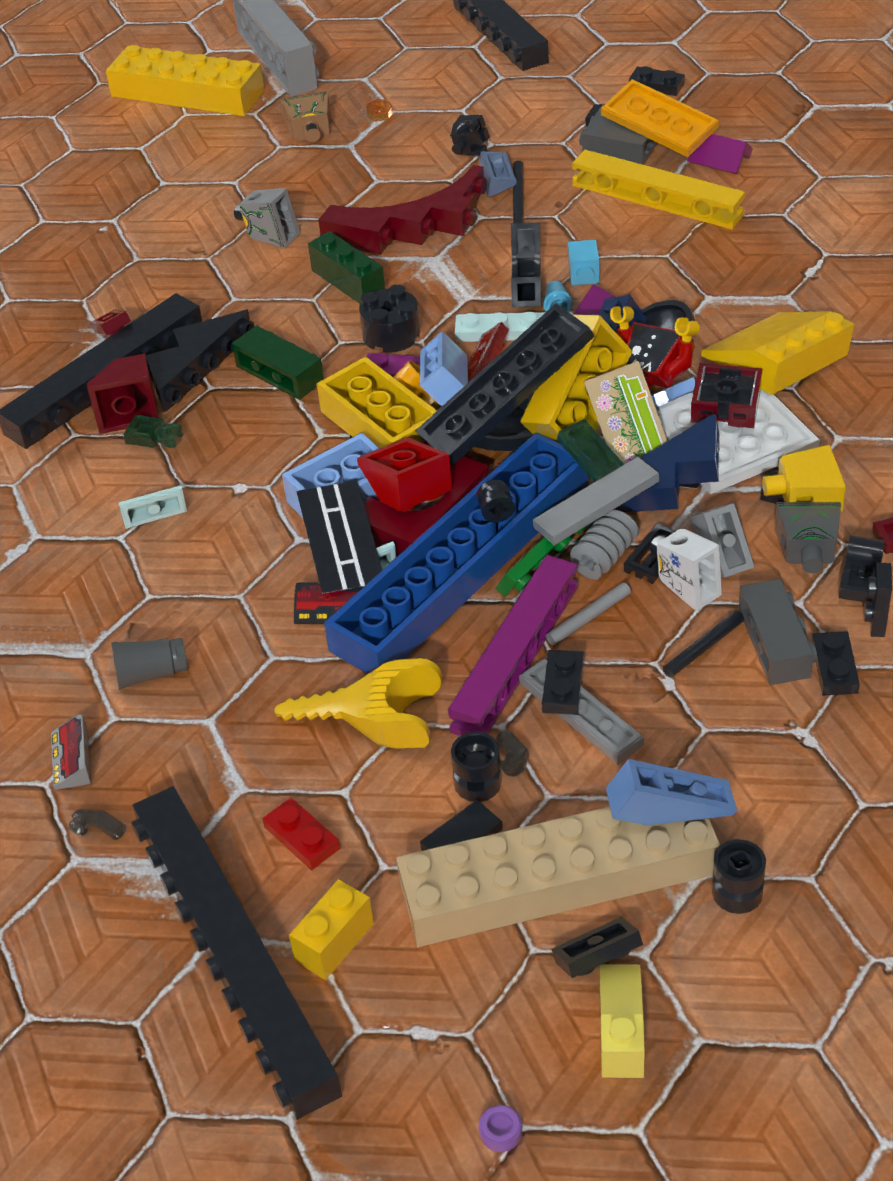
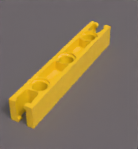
M586 149L572 163V170H581L577 175L573 176V186L732 230L744 216V207L739 206L745 199V192Z

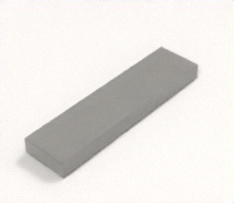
M636 457L534 518V528L553 545H556L658 483L659 473L639 457Z
M546 657L519 675L520 684L541 702L546 674ZM582 686L579 714H557L616 764H619L644 745V736Z

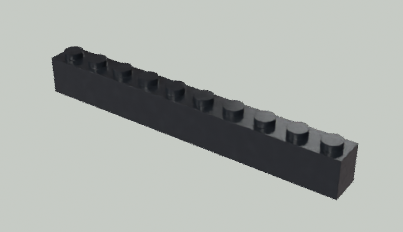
M172 786L132 804L136 820L131 821L133 830L139 842L147 841L149 846L145 850L153 868L161 867L163 873L159 876L168 896L175 894L179 900L174 902L181 921L183 924L190 921L194 929L189 932L199 953L204 950L207 952L209 958L205 962L214 982L222 980L225 988L221 992L230 1012L238 1010L242 1019L238 1020V1025L246 1042L255 1041L259 1051L255 1052V1056L263 1074L266 1076L272 1073L277 1083L273 1084L272 1088L281 1107L290 1106L298 1120L342 1097L339 1078L175 787Z

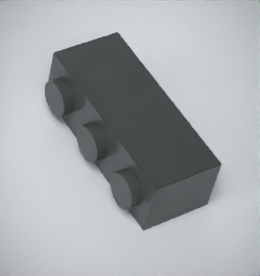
M781 579L740 586L739 612L744 616V624L769 685L811 678L812 664L817 661V652L812 641L808 642L806 638V628L802 616L797 617L795 613L792 593L790 591L786 592Z

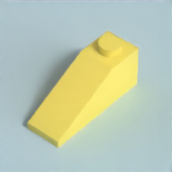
M601 964L602 1078H644L645 1048L640 964Z

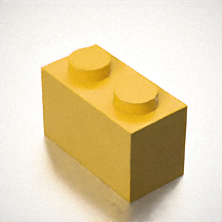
M338 879L289 934L294 961L326 981L374 925L370 897Z

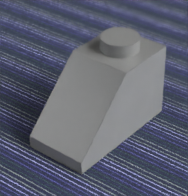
M734 503L718 506L690 516L695 534L719 545L722 578L754 568Z

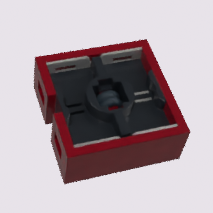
M700 363L691 402V422L698 423L710 415L716 414L717 421L728 422V426L754 428L761 393L763 368Z

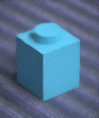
M596 240L568 242V268L571 285L600 283L599 255Z

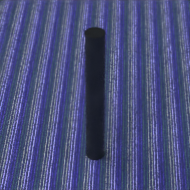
M737 610L664 665L663 672L669 678L674 677L744 622L742 613Z

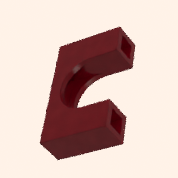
M462 457L453 466L450 465L452 490L441 494L440 496L443 499L425 510L401 512L369 497L364 502L376 548L393 541L397 558L489 475L488 466L467 457Z

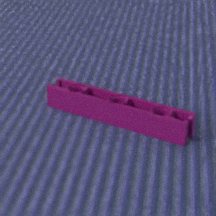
M549 555L545 556L448 708L449 718L454 720L450 724V733L459 736L470 732L489 734L520 683L519 675L529 669L546 641V634L552 631L578 589V581L572 579L578 572V564Z

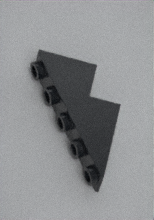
M248 309L173 329L176 343L175 348L146 355L151 381L164 412L168 411L226 357L233 353L232 343L255 327L254 322L250 321Z

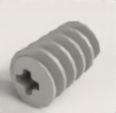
M612 510L596 520L570 552L571 562L578 564V572L593 580H598L602 574L607 573L612 565L617 562L619 556H622L625 552V548H628L632 540H635L638 536L639 528L636 522L629 515L618 510Z

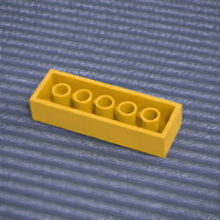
M128 45L106 69L111 97L245 116L265 90L261 64L252 63L248 60H230L226 57H208L203 54H187L181 51H165L160 48H143L138 45Z

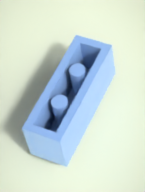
M441 331L420 352V386L443 406L468 383L467 354Z

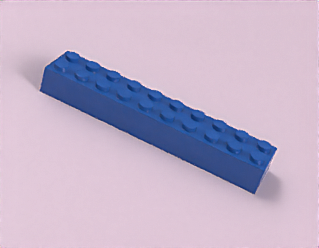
M536 432L324 623L328 651L367 674L384 663L406 659L539 533L534 528V518L589 486L588 456ZM491 480L505 482L509 487L510 497L514 502L515 510L513 514L503 522L493 523L485 520L481 513V505L477 500L478 488Z

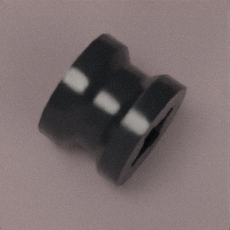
M491 480L478 488L477 500L481 505V513L485 520L493 523L503 522L513 514L515 506L510 497L509 487L505 482Z

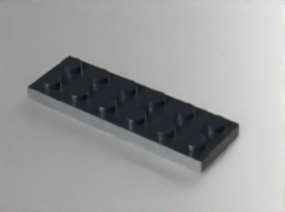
M555 303L415 431L429 446L448 453L450 465L453 466L570 358L583 349L595 335L587 325Z

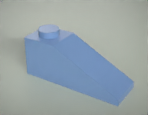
M631 759L625 762L606 787L613 819L631 823L656 825L732 816L737 812L729 780Z

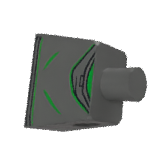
M841 502L776 503L775 532L787 563L802 564L805 572L817 573L822 570L823 564L834 562Z

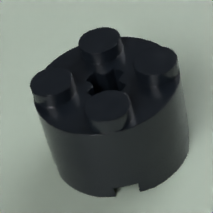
M392 285L389 289L366 292L361 296L359 313L364 343L369 348L374 349V346L383 348V352L392 353L405 350L414 344V339L420 336L418 303L416 298L407 292L404 286Z

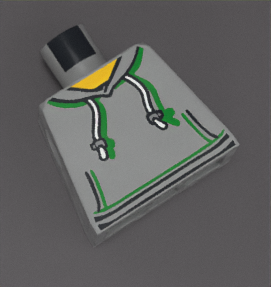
M286 188L255 190L240 204L236 205L234 209L235 219L244 221L247 233L252 239L286 248L300 235Z

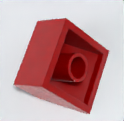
M405 438L357 458L360 469L380 502L395 508L397 511H410L415 505L425 501L436 500L441 494L452 490L449 454L411 438Z

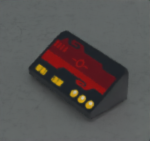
M319 582L296 583L294 624H324L355 596L363 586L322 594Z

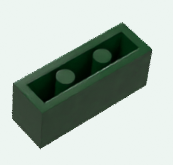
M329 231L326 234H322L308 243L312 271L359 304L364 293L385 289L383 266Z
M257 325L232 343L236 367L298 400L314 390L318 382L324 380L321 358Z

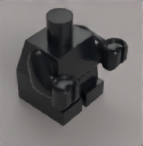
M460 115L454 122L450 134L454 144L452 147L453 153L457 155L463 153L466 156L478 155L480 158L482 151H488L486 145L481 146L484 141H488L490 138L482 115Z

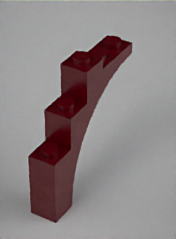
M473 165L461 178L450 186L415 201L372 208L330 205L318 220L320 236L330 231L357 250L381 255L393 240L423 245L426 239L433 234L434 230L464 236L469 227L475 223L476 211L473 208L476 201L486 191L487 179L484 178L483 166Z

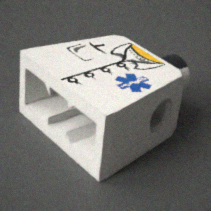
M679 529L666 538L657 536L653 539L649 549L652 554L658 557L660 580L691 608L698 611L722 595L718 544L686 529Z

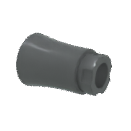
M163 638L138 642H111L119 690L148 680L173 676L174 672L187 671L182 638L172 640Z

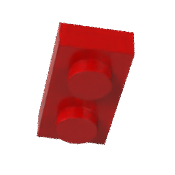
M292 797L262 818L264 828L311 871L341 849L339 839Z

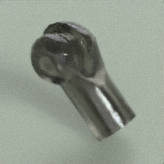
M505 729L496 737L498 745L507 753L505 754L504 761L500 760V767L506 775L515 777L524 772L529 757V750L510 730Z
M78 809L71 815L73 819L68 824L69 830L77 835H85L88 832L89 826L100 829L114 840L120 839L126 831V824L105 810Z

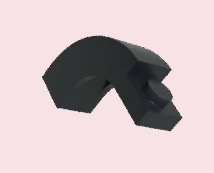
M539 222L512 223V308L541 307Z

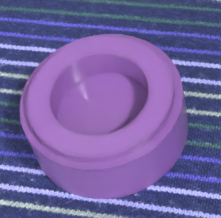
M496 1105L487 1109L479 1120L481 1141L487 1148L496 1152H505L516 1147L522 1138V1121L519 1114L513 1108L505 1105Z

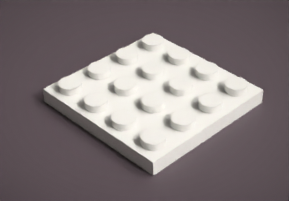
M761 390L754 428H738L728 426V422L717 421L720 434L719 482L700 484L710 494L779 466V460L784 455L819 447L820 440L774 394L770 395ZM693 392L655 407L667 441L697 424L691 422Z

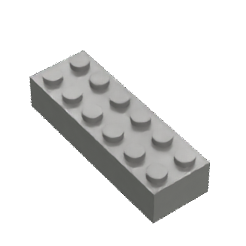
M233 0L238 33L288 95L292 97L318 89L317 78H319V72L316 64H314V56H316L314 43L306 38L303 30L300 31L295 21L287 16L286 11L279 7L277 1Z

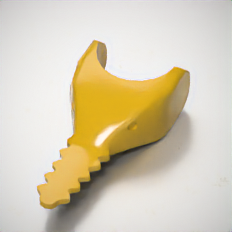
M427 659L394 660L382 664L347 688H340L334 693L328 691L322 696L314 694L309 699L301 696L295 701L289 698L285 702L278 704L274 709V713L277 717H282L284 721L295 717L298 721L305 716L309 720L317 716L322 720L333 716L334 719L345 720L377 745L395 749L425 748L430 740V729L427 723L417 716L403 712L413 702L424 697L433 696L442 685V673L438 665Z

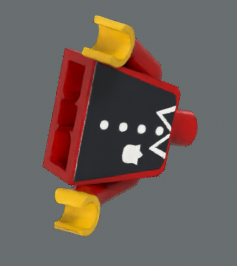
M619 306L613 307L610 311V317L613 322L620 325L617 328V335L632 350L626 365L639 361L649 391L652 385L664 388L672 386L675 379L692 365L693 350L695 348L692 336L696 335L700 330L698 322L688 321L687 317L678 318L675 322V330L636 322L629 326V322L634 317V310L629 306L623 307L624 315L622 318L621 308Z

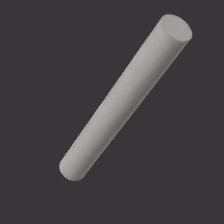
M624 582L547 633V641L552 646L556 645L631 594L630 587Z

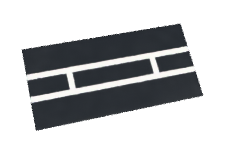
M358 481L296 491L322 594L366 586L382 571Z

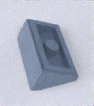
M482 151L480 153L479 166H483L484 178L487 179V197L494 196L516 185L517 181L506 152Z

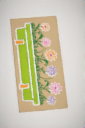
M639 361L584 381L615 469L636 457L642 458L645 454L668 442Z

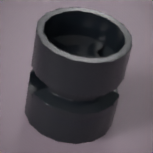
M470 732L458 737L451 748L455 791L461 798L467 801H487L499 792L502 784L498 743L492 736L482 732Z
M736 839L725 842L715 852L712 895L714 901L721 909L730 913L743 914L751 912L761 903L766 857L756 844L748 840Z

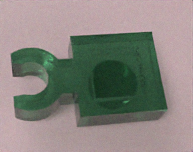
M135 415L123 435L126 444L154 448L156 443L159 442L165 447L175 448L177 446L175 436L182 437L183 432L179 424L170 423L165 425L164 419Z

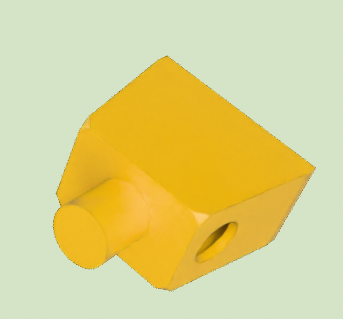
M830 445L784 455L779 460L778 475L763 476L762 478L765 496L782 494L785 502H841V512L843 511L846 486Z

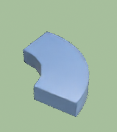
M694 376L652 393L651 397L655 407L694 391L696 383Z

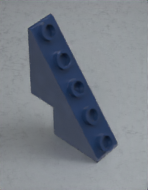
M716 414L699 421L696 425L640 458L659 473V482L613 510L639 512L679 509L680 484L719 482L720 434Z

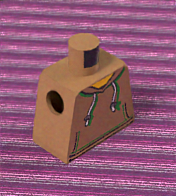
M328 91L280 99L283 122L294 140L306 139L309 142H316L320 137L330 135L331 112Z

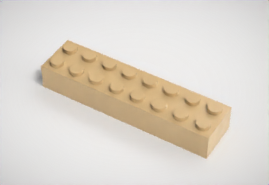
M610 807L399 856L396 857L401 891L418 948L713 876L715 852L721 845L709 818L642 825L613 819Z

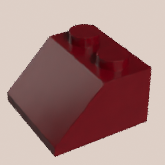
M145 354L114 359L87 383L99 434L159 423L155 394Z

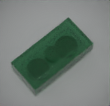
M585 419L559 431L557 440L593 482L598 481L624 465Z

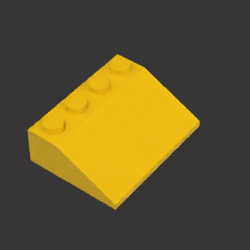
M831 311L778 312L703 349L701 356L719 365L763 368L761 390L773 395L847 356L855 324L845 319L841 314Z

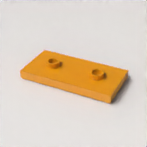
M633 79L601 107V116L687 158L719 128V120Z

